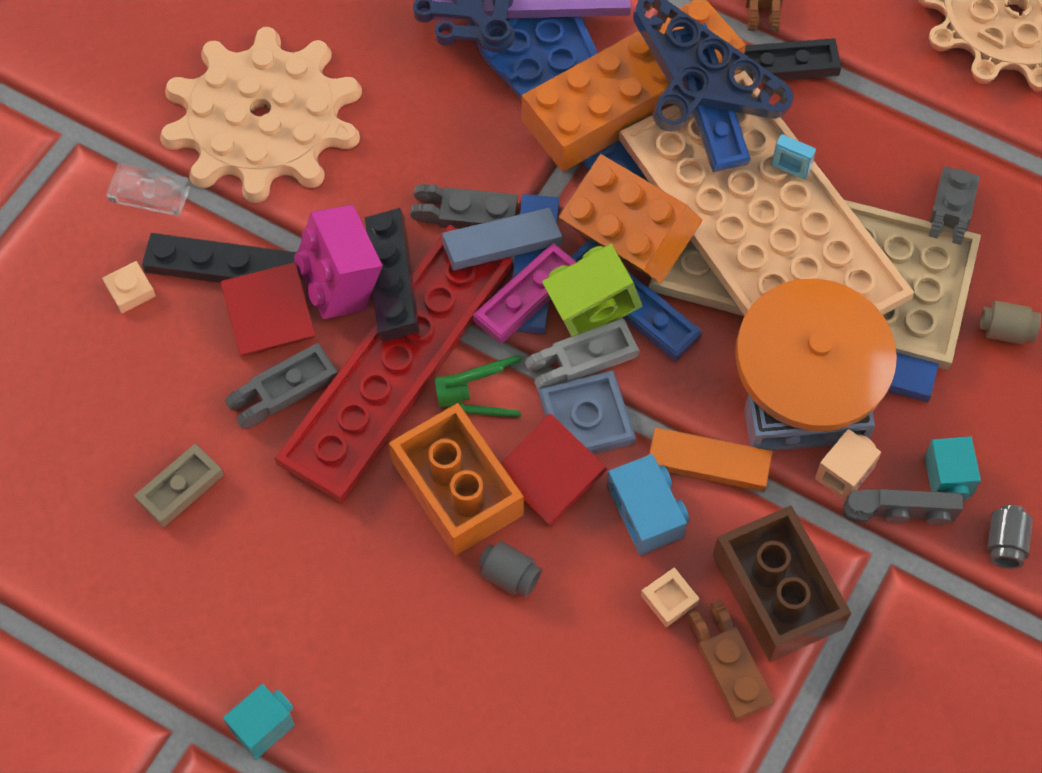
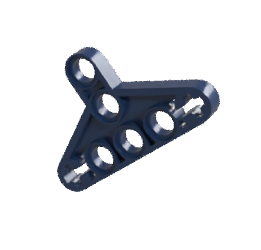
M638 1L633 13V20L670 84L659 98L653 111V119L660 129L671 132L679 130L698 105L771 119L782 117L788 111L793 102V92L781 79L669 1ZM652 8L658 11L656 16H652L651 19L645 16L646 11ZM667 18L672 19L665 33H661L659 30L663 23L665 24ZM676 27H684L690 31L692 40L681 43L673 37L672 30ZM708 48L718 50L722 55V62L719 64L708 63L704 59L703 51ZM737 70L748 71L753 77V84L749 86L738 84L734 78V72ZM687 76H694L700 80L702 89L698 92H690L684 88L682 79ZM760 82L765 85L757 98H754L751 95L756 91ZM774 93L778 94L781 97L779 102L771 105L768 102L770 97ZM666 104L676 105L681 111V118L675 121L666 119L661 112V107Z

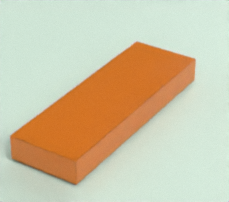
M655 427L649 455L653 454L658 465H664L669 473L765 492L773 451Z

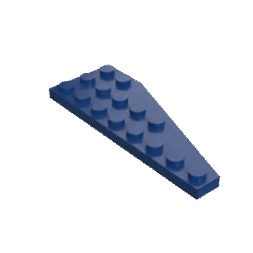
M581 17L506 18L514 29L515 38L511 47L502 52L488 51L482 47L479 41H475L484 61L521 99L522 95L598 53ZM466 19L468 26H476L471 20ZM620 141L582 161L587 169L590 170L599 155L602 154L648 181Z

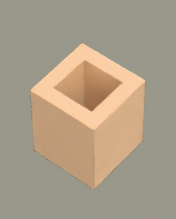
M847 429L820 462L815 480L846 501L849 493L854 490L857 491L873 471L881 451L876 448L875 444L868 437L861 434L857 435L850 429Z

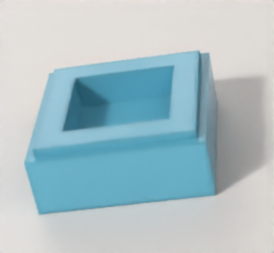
M781 134L775 145L771 165L806 180L812 168L816 148Z

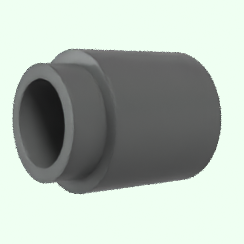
M1004 505L1001 509L992 512L987 552L990 554V562L993 565L1006 569H1018L1023 567L1024 560L1029 557L1033 517L1026 513L1024 508L1016 505Z
M499 541L495 546L489 544L478 561V565L482 567L481 577L514 596L519 593L527 597L534 589L542 573V568L535 565L536 561L503 541Z

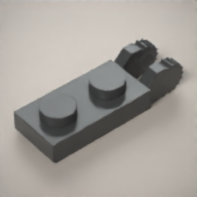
M943 167L929 221L932 222L929 237L938 238L943 226L954 228L952 243L961 245L971 220L980 179L979 175L969 173L963 169Z
M420 184L414 188V198L424 203L441 204V208L439 209L433 204L424 205L417 203L411 206L410 216L413 220L439 224V227L451 225L461 229L516 216L518 195L444 187L443 190L437 185Z
M316 343L251 378L249 383L230 393L225 399V403L230 410H235L248 405L258 395L261 402L241 412L237 418V422L242 429H249L255 424L257 425L264 421L269 414L272 416L327 386L333 381L338 372L319 343Z
M858 489L849 493L842 509L844 511L843 515L846 516L845 518L854 522L857 520L861 523H867L873 516H884L885 520L891 523L908 522L910 518L926 519V523L931 525H946L951 523V521H955L963 510V496L961 493L863 489V491H860Z

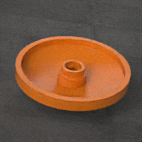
M798 279L785 282L760 296L747 311L742 321L735 347L738 374L752 400L774 419L794 428L808 431L838 430L865 418L880 404L886 395L896 369L897 354L894 337L881 312L871 301L856 290L825 279Z

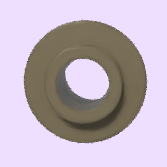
M993 300L991 307L984 306L980 329L986 330V338L1022 345L1026 341L1034 343L1040 328L1041 313L1032 311L1030 306Z

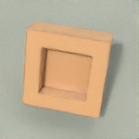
M137 261L102 278L121 314L156 297L152 286Z
M675 567L641 591V597L665 627H668L699 605L700 598Z

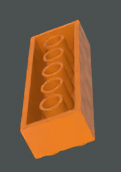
M693 0L679 8L700 24L706 23L710 31L743 54L745 53L746 44L707 0ZM667 18L665 24L663 23L659 30L661 33H665L672 19ZM676 27L672 31L683 29L684 27ZM637 31L523 94L521 121L560 170L564 172L619 141V132L652 116L659 98L670 84L641 33ZM715 49L718 61L721 63L722 55ZM741 70L735 71L734 75L740 72ZM666 104L662 106L661 111L673 106L674 104Z

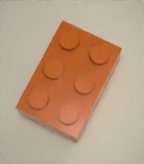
M602 154L599 155L558 217L576 232L599 246L605 247L612 243L621 260L660 284L703 221L684 202Z
M458 403L389 442L393 465L454 556L524 516V496Z

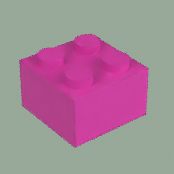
M354 205L310 213L306 228L302 231V240L298 252L294 255V262L296 263L298 274L303 275L308 285L311 303L314 306L317 305L323 319L365 311L383 265Z

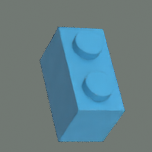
M653 454L608 471L607 489L639 556L684 539L686 525L689 522L688 511L681 499L675 500L670 490L672 480L667 468L664 465L659 466Z

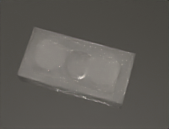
M118 164L106 195L108 201L112 203L180 216L191 185L187 177Z

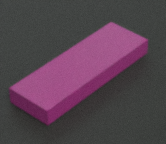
M552 243L473 314V321L501 345L551 300L542 283L543 280L548 278L550 272L562 265L571 266L576 261Z

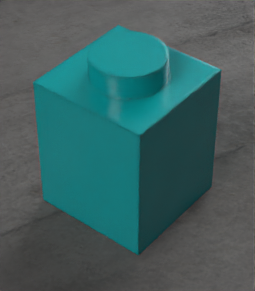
M972 436L931 440L924 455L931 492L961 493L963 501L972 497L981 482Z
M263 683L223 717L229 731L255 760L295 726L289 713L294 709L292 704L278 689L271 693Z

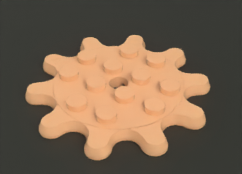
M918 0L921 6L938 10L946 18L942 24L932 28L929 33V41L932 48L937 51H946L952 48H962L969 51L975 57L971 71L976 82L987 84L997 77L1000 70H1017L1024 75L1032 90L1042 92V0ZM1014 4L1025 11L1019 16V12H1015L1007 6Z
M263 27L257 31L254 45L249 50L243 52H231L220 42L209 41L204 45L201 52L202 61L208 68L206 73L195 79L175 77L170 79L166 85V98L172 103L183 106L187 113L182 119L163 127L160 141L169 150L192 148L199 153V159L192 166L189 175L191 183L197 188H208L222 176L233 175L242 181L243 197L250 203H261L266 200L270 193L272 181L282 175L293 176L303 187L315 188L321 185L325 179L324 170L317 161L320 152L330 147L344 150L352 149L360 141L359 131L352 124L338 119L337 114L342 106L353 103L361 97V85L353 77L332 79L323 75V69L330 62L332 52L328 45L320 40L311 42L301 51L287 52L280 47L281 39L279 34L271 27ZM265 104L270 109L268 114L261 117L251 113V111L259 107H264Z

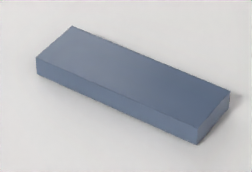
M549 207L442 233V243L454 271L548 248L552 243L556 246L561 245L562 234Z

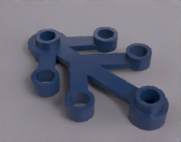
M416 0L413 4L414 18L419 22L426 23L431 21L434 16L468 19L476 25L462 26L455 25L448 20L440 21L435 26V39L440 45H451L456 39L479 41L482 47L488 51L502 52L510 48L514 42V29L506 20L508 8L512 6L513 0H492L494 9L491 18L482 10L484 0H452L454 3ZM422 8H427V9H429V10L426 11V12H421V11H419V10L422 9ZM443 31L451 32L448 35L441 34Z

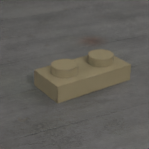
M195 443L136 493L134 497L136 502L164 528L221 479L224 474L222 469Z

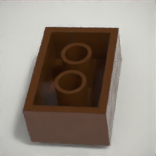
M791 505L717 537L713 557L769 662L844 629L851 611Z

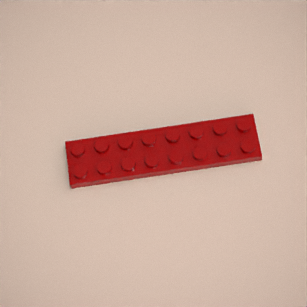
M448 225L444 232L457 230V228ZM441 235L412 273L420 332L382 342L377 331V323H375L275 457L276 465L343 503L471 326L473 314L489 301L512 269L513 259L507 257L453 271L443 246Z

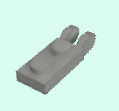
M620 319L553 343L552 347L528 357L525 364L529 371L535 372L550 367L556 361L558 362L560 368L544 373L535 379L534 383L538 390V388L579 379L639 357V349L625 320Z

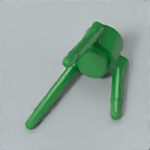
M516 355L458 374L435 377L439 407H451L458 403L467 414L519 418L521 416L519 410L463 404V400L470 399L468 382L500 373L505 367L519 363L521 356Z

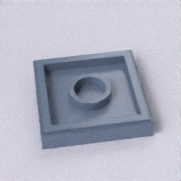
M613 370L538 388V396L544 416L546 417L551 413L593 455L635 444L636 437Z

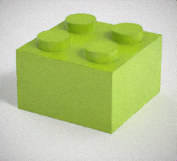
M612 243L605 247L597 246L590 249L583 255L582 260L571 266L562 265L550 272L548 278L542 281L572 337L617 321L643 307L634 282Z

